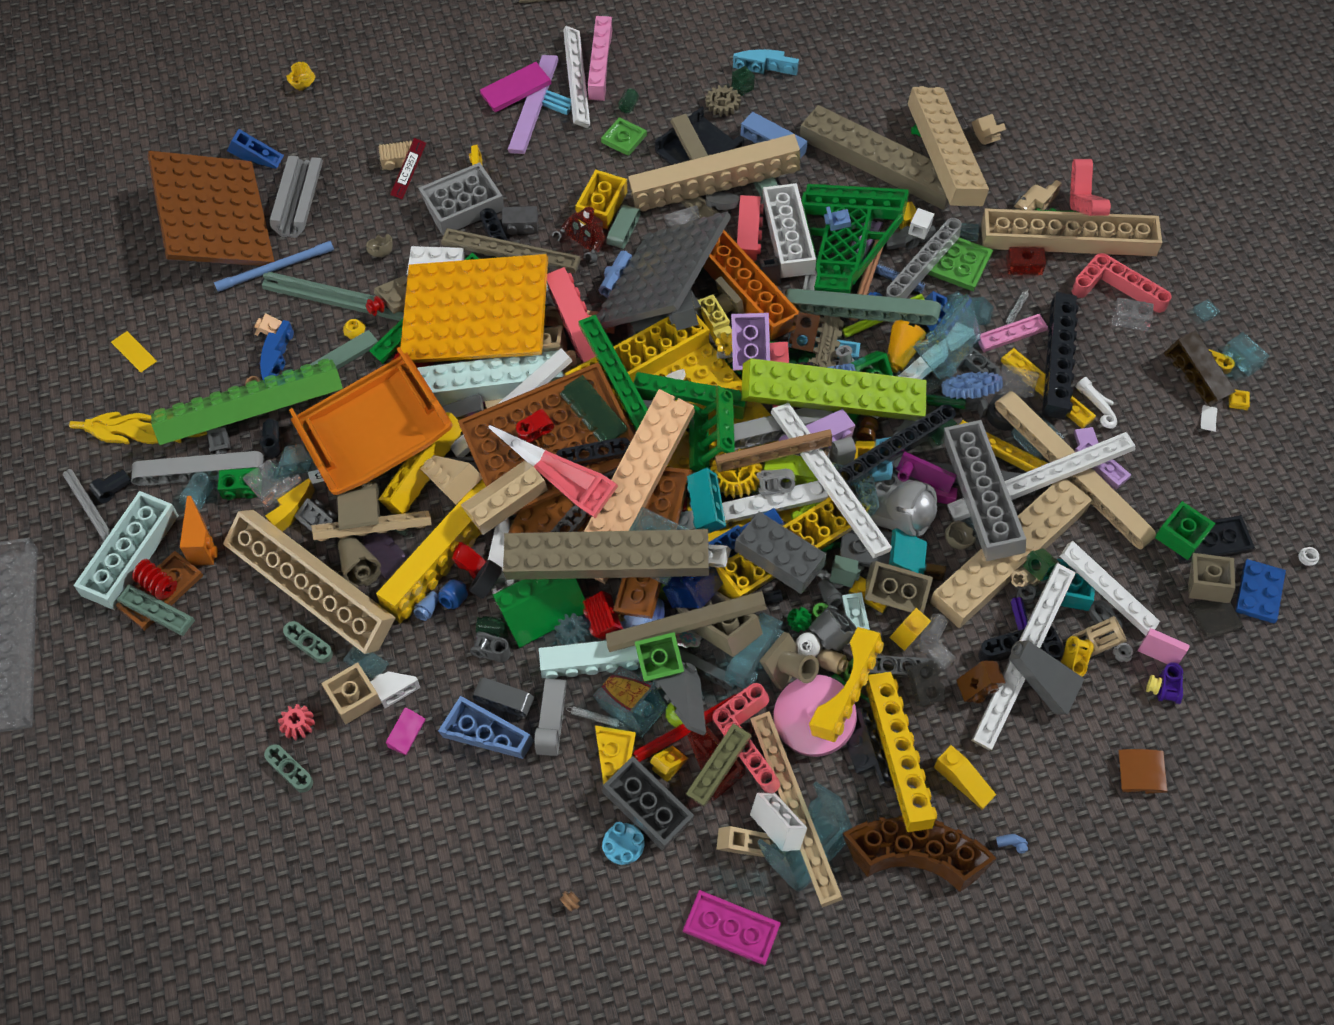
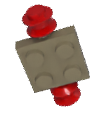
M402 276L374 288L376 296L374 301L371 299L367 300V311L376 316L377 311L380 313L384 312L385 306L393 314L404 310L407 278Z

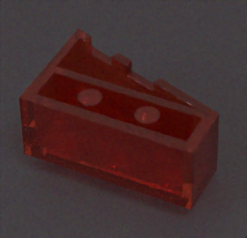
M706 724L704 736L693 731L687 734L701 771L720 744V740ZM737 760L712 795L713 801L746 774L744 768Z

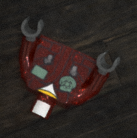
M585 207L580 212H575L568 217L561 226L562 229L554 231L552 237H556L559 234L557 241H563L565 239V232H567V236L591 251L584 254V260L594 263L597 261L596 253L599 252L605 241L603 222L594 215V208Z

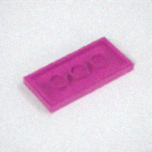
M534 62L480 89V93L492 110L497 112L552 83L538 63Z
M699 890L683 932L765 966L781 923Z

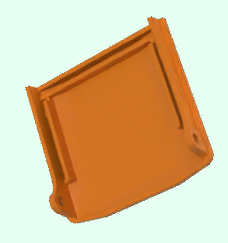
M400 347L397 348L400 354L398 358L298 415L293 408L289 409L293 416L291 418L292 423L328 489L334 495L342 494L373 480L423 451L452 428V422L408 353L404 354Z

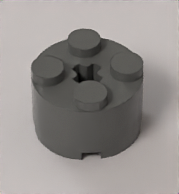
M829 605L812 622L809 628L822 639L821 644L827 650L833 648L839 652L851 641L857 628L844 613L840 615L836 612L838 608Z

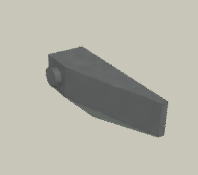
M682 662L684 673L655 679L653 683L657 689L662 688L666 693L664 698L677 708L675 713L685 727L704 736L706 727L701 681L696 667L691 663Z

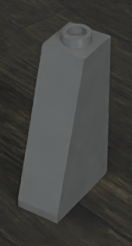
M1029 640L1017 641L1011 649L1012 653L1009 660L1053 713L1068 715L1084 678Z

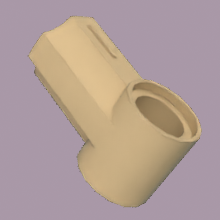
M1024 567L1015 570L1011 574V583L1015 587H1024L1029 584L1036 586L1041 582Z

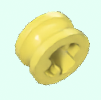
M1151 675L1147 683L1146 692L1152 691L1154 695H1157L1161 687L1162 678H1155L1154 675Z

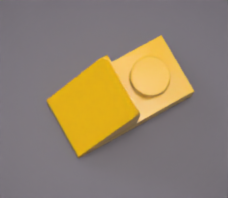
M915 608L889 638L905 651L931 620Z
M672 745L654 755L650 763L654 765L652 770L668 782L684 765L688 757Z

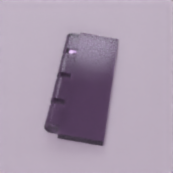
M373 532L365 536L351 535L379 560L381 574L387 581L409 558H406L407 555L387 533Z

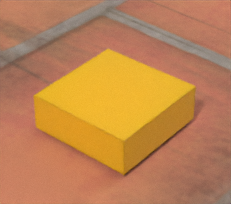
M1235 390L1236 392L1229 397V408L1248 410L1250 407V392Z

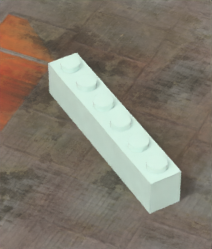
M607 641L539 648L542 678L575 677L578 674L594 675L603 671L613 673L619 669L636 670L640 667L635 646L609 652Z

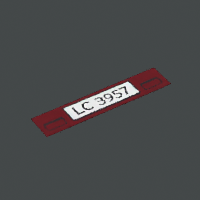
M416 138L413 139L390 195L403 200L427 142Z

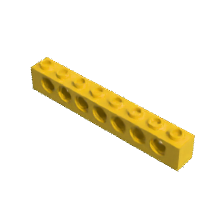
M891 672L868 675L865 687L907 832L932 829L935 820H937V812L930 802L931 792L925 785V772L919 766V752L913 746L914 736L908 729L909 720L907 714L903 712V699L897 693V680L893 679ZM908 785H913L916 788H910ZM913 804H919L921 808H918Z

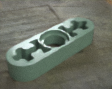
M292 621L284 626L283 633L286 639L317 662L327 663L332 659L333 652L330 646L301 624ZM291 629H292V630H296L297 633L300 635L299 638H298V636H297L296 634H294V633H291V634H290L289 631H290ZM305 639H313L312 645L303 646ZM317 646L322 652L326 651L327 654L320 655L318 650H316Z
M271 745L265 750L264 756L267 762L298 792L304 793L312 788L313 779L310 774L281 746ZM273 752L276 754L278 753L279 757L282 759L280 763L275 757H272L271 754ZM293 764L294 770L291 773H284L283 768L285 765ZM299 775L303 780L306 779L307 783L305 785L300 784L296 776Z

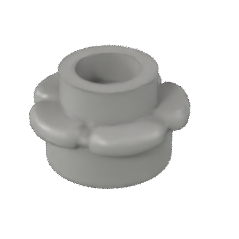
M1121 643L1114 647L1113 654L1118 661L1128 662L1132 659L1133 649L1129 644Z

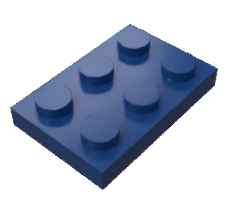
M1246 559L1243 566L1235 612L1275 624L1278 619L1286 570Z

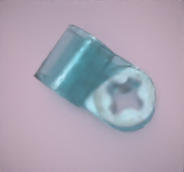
M197 472L191 477V480L180 495V504L186 506L187 496H191L198 510L203 507L213 489V485L206 473Z

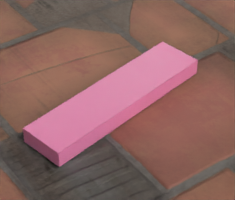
M1037 314L978 334L975 339L982 351L986 352L1047 331L1048 326L1042 316Z

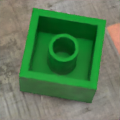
M1182 501L1161 526L1155 538L1189 560L1216 523Z

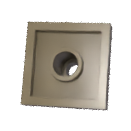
M721 276L717 278L715 282L719 296L716 299L725 314L730 311L733 314H745L742 299Z
M786 632L781 634L760 659V663L776 688L781 690L792 677L797 678L803 683L812 682L819 670L817 658L813 655L798 654L796 643L791 635Z

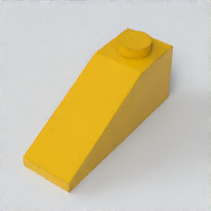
M952 745L937 759L934 768L981 810L996 796V793L970 761Z

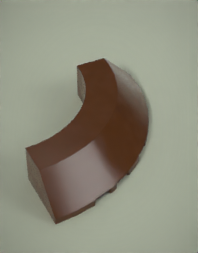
M903 816L888 819L882 817L873 822L867 823L866 821L843 833L854 862L867 877L892 867H915L942 877L961 892L974 883L997 859L976 839L972 840L964 835L963 831L952 829L935 820L932 829L907 832Z

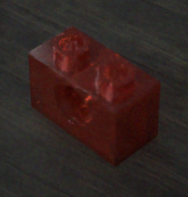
M1009 247L1006 256L1007 273L1043 275L1046 266L1044 247Z

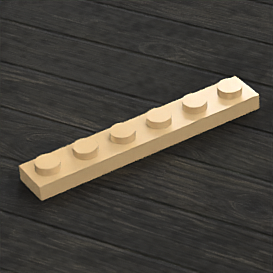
M429 511L381 516L379 517V524L339 530L338 522L311 525L313 540L326 541L334 537L347 538L350 535L365 536L373 532L386 533L388 530L403 531L412 527L424 528L427 525H431V517Z

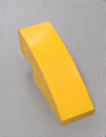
M308 478L277 499L280 506L265 515L266 519L282 532L296 520L294 516L307 498L311 499L315 491L311 480Z

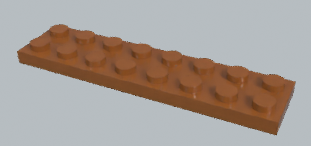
M665 468L639 518L636 531L677 530L688 491L687 476L692 474L691 470ZM664 577L622 578L613 611L617 614L652 619Z

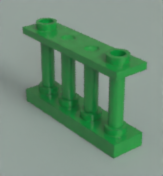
M719 385L716 387V400L702 409L693 404L695 413L689 422L690 470L695 472L705 468L709 469V461L720 452H735L733 393ZM716 409V415L709 420L708 415ZM717 424V430L709 435V429ZM717 440V446L709 451V445Z

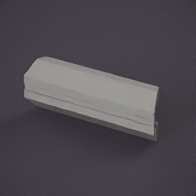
M288 156L270 217L271 228L281 237L297 238L305 229L323 163L322 158L311 157V161H302L298 156Z

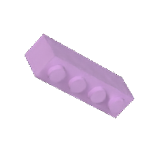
M841 409L806 425V428L810 433L831 429L833 442L849 436L852 437L855 424L845 411ZM784 435L779 438V441L786 440L789 438L787 437V435ZM831 446L824 447V448H821V449L824 450V449H826V448H831Z

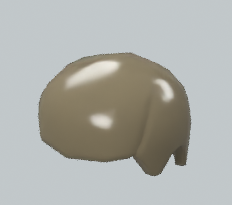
M386 234L385 238L377 235L375 239H371L366 243V250L371 256L383 258L392 252L393 240L389 234Z
M954 521L945 530L946 541L952 548L958 550L966 549L976 540V537L973 536L974 529L965 522Z

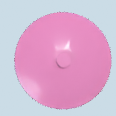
M817 675L810 683H803L797 679L785 687L775 704L774 724L786 746L799 754L818 757L831 754L846 744L856 726L857 711L855 703L852 707L851 717L846 719L844 731L841 736H838L836 742L812 736L809 726L817 707L835 697L843 689V684L831 677Z

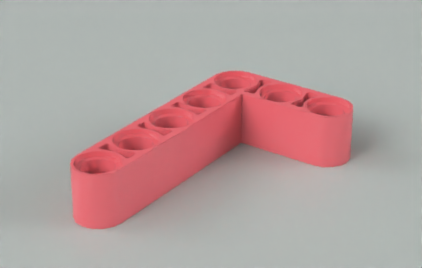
M1073 159L1070 189L1071 210L1089 216H1108L1111 209L1110 200L1091 194L1092 159Z
M1104 253L1097 254L1077 276L1072 288L1073 295L1078 298H1084L1100 280H1103L1158 313L1166 310L1172 298L1171 293Z
M753 683L717 708L713 713V720L725 736L733 723L742 728L740 725L763 709L769 703V696L761 684ZM749 740L744 749L750 747L749 750L746 752L742 750L739 757L763 791L775 793L780 787V781L753 742ZM760 763L758 767L753 768L755 764ZM772 778V780L769 783L765 784V781L767 779Z

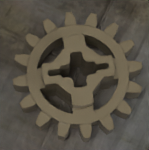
M718 85V89L713 87L712 91H708L706 107H709V112L713 111V115L719 113L720 117L723 114L728 116V113L734 114V111H738L739 106H741V95L738 94L737 90L733 91V87L728 89L727 85L724 88Z

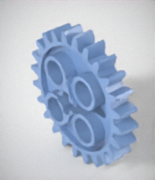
M971 372L950 377V379H945L946 381H943V384H941L942 393L946 397H956V399L970 397L973 399L999 392V389L1003 387V380L1001 375L999 376L993 372L989 374L988 372Z

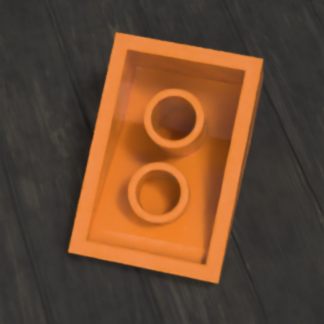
M187 496L180 549L187 561L193 566L214 565V559L218 556L217 546L214 545L213 539L191 496Z

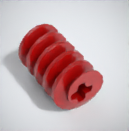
M149 559L140 561L133 571V580L159 600L169 598L176 591L177 581H173L171 576H167L166 572L156 567Z

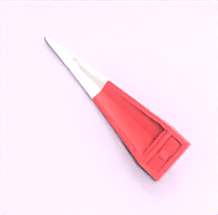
M489 425V428L529 464L534 466L541 475L568 499L594 518L598 516L618 487L615 482L601 473L576 464Z

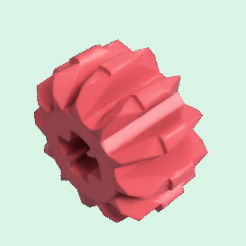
M296 704L294 709L288 706V712L281 711L283 718L278 719L281 725L279 729L282 733H285L288 739L293 737L297 741L299 735L305 738V732L312 733L310 726L315 725V721L312 719L314 715L308 711L306 706L301 708L300 705Z

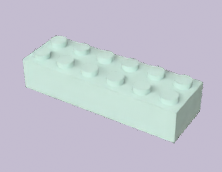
M139 491L73 585L79 594L84 598L115 610L118 603L117 598L128 584L132 585L134 582L132 574L137 564L144 559H150L179 516L171 503Z

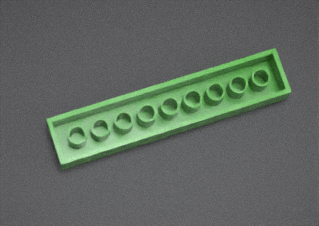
M322 359L315 365L306 364L295 371L292 369L282 372V375H269L262 381L257 382L253 380L247 382L245 386H233L228 388V391L222 393L220 391L213 392L206 398L197 397L186 404L181 402L174 404L172 408L166 410L165 408L157 409L151 414V424L159 445L332 393L343 389L333 360Z

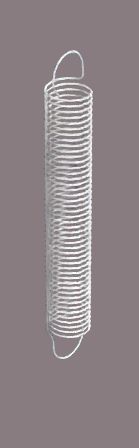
M1028 290L1021 301H1017V304H1015L1007 318V325L1015 320L1020 311L1017 308L1020 304H1024L1029 296Z
M572 708L577 710L571 711V714L574 713L573 715L593 717L589 719L596 720L597 722L613 727L619 726L618 719Z

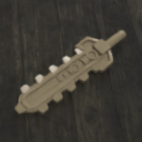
M824 316L819 321L822 327L817 330L820 337L815 340L818 348L813 350L816 358L809 359V362H813V365L817 364L819 367L827 368L836 366V362L833 359L838 357L835 348L840 346L837 338L842 336V331L839 328H843L844 322L840 320V317Z

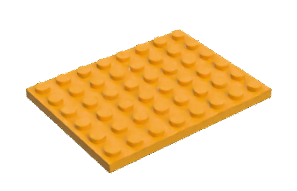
M547 254L409 264L400 346L403 353L407 352L414 363L542 355L548 270Z

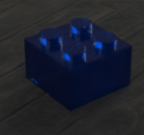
M709 566V576L671 577L662 589L672 608H702L720 589L723 582L716 568Z

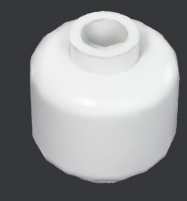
M813 632L799 635L795 642L798 647V654L818 656L823 649L822 639Z

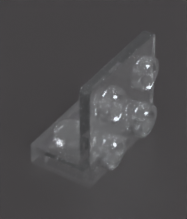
M267 460L243 477L246 484L266 507L272 505L277 499L295 488L302 481L298 474L292 478L290 476L285 478L271 460Z

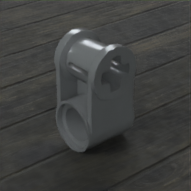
M484 632L476 634L477 640L474 647L470 649L471 654L479 658L498 662H505L510 658L511 651L506 639ZM505 648L503 651L497 652L498 649Z

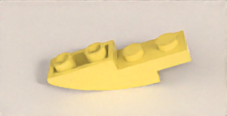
M714 294L699 299L702 317L706 326L710 329V335L714 343L717 338H720L722 332H725L728 337L732 333V329L729 326L730 320ZM727 358L728 362H732L733 358Z

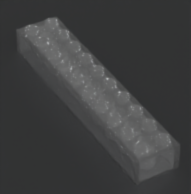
M30 538L0 542V732L33 727L38 548Z

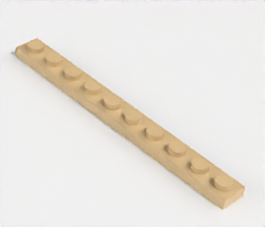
M770 711L750 718L766 762L780 781L778 793L781 800L807 827L800 851L822 908L843 900Z

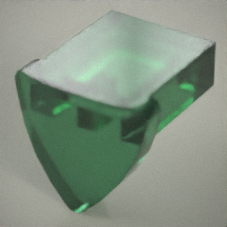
M951 419L940 426L938 432L932 436L937 446L944 443V428L958 424L955 420Z

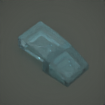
M355 646L351 648L343 659V662L349 666L358 662L364 673L373 679L377 675L382 674L389 665L387 661L373 652L364 654Z

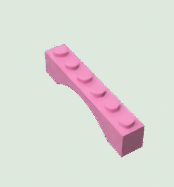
M596 16L588 78V100L605 101L608 53L612 39V17Z

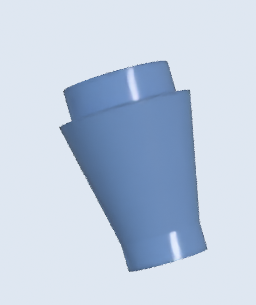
M431 591L414 606V615L423 621L431 618L439 601V595Z

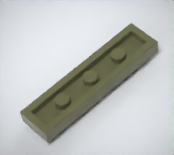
M733 723L686 795L705 807L752 737L751 734Z

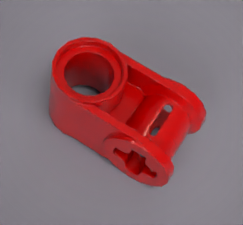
M540 409L519 421L516 425V431L519 439L531 443L551 432L555 425L547 413Z

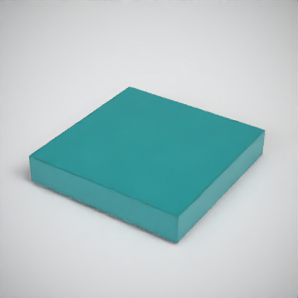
M895 528L892 530V548L889 565L924 575L927 542Z

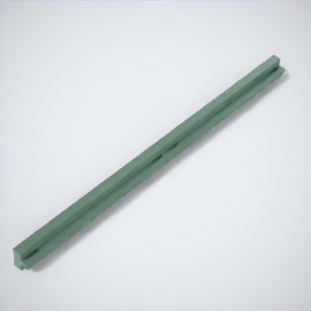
M268 272L263 274L262 288L264 290L370 314L366 309L367 300L371 299L374 301L375 297L277 273ZM384 308V312L380 313L377 311L376 316L400 321L404 317V312L400 311L393 314L390 309Z

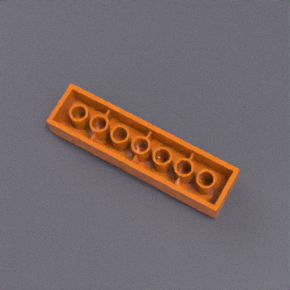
M723 230L703 268L714 280L721 276L742 299L745 314L769 313L770 341L794 330L796 326H792L794 315H798L799 310L728 233Z

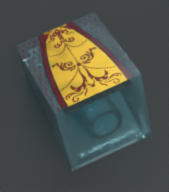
M621 666L611 674L594 694L595 699L603 710L615 719H618L619 722L623 723L632 732H636V735L641 738L667 708L654 683L650 681L644 682L643 677Z

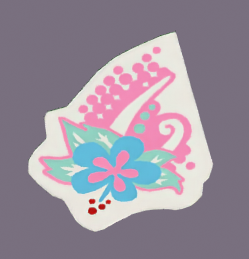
M691 630L675 634L678 646L684 648L699 647L700 640L703 638Z

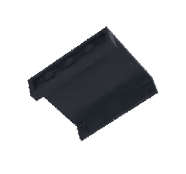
M704 107L694 111L688 117L708 156L744 147V138L739 135L733 140L704 118ZM670 128L668 132L655 140V153L670 165L690 161L674 128Z

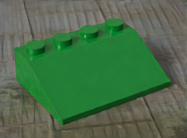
M576 578L521 579L492 594L519 648L583 615V609H585L583 604L585 598Z

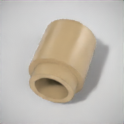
M822 649L817 656L820 667L833 673L841 674L848 667L846 655Z

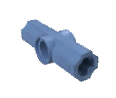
M620 251L613 265L605 268V279L598 289L601 295H604L606 298L609 297V293L615 287L616 281L628 266L632 257L631 254L626 251Z

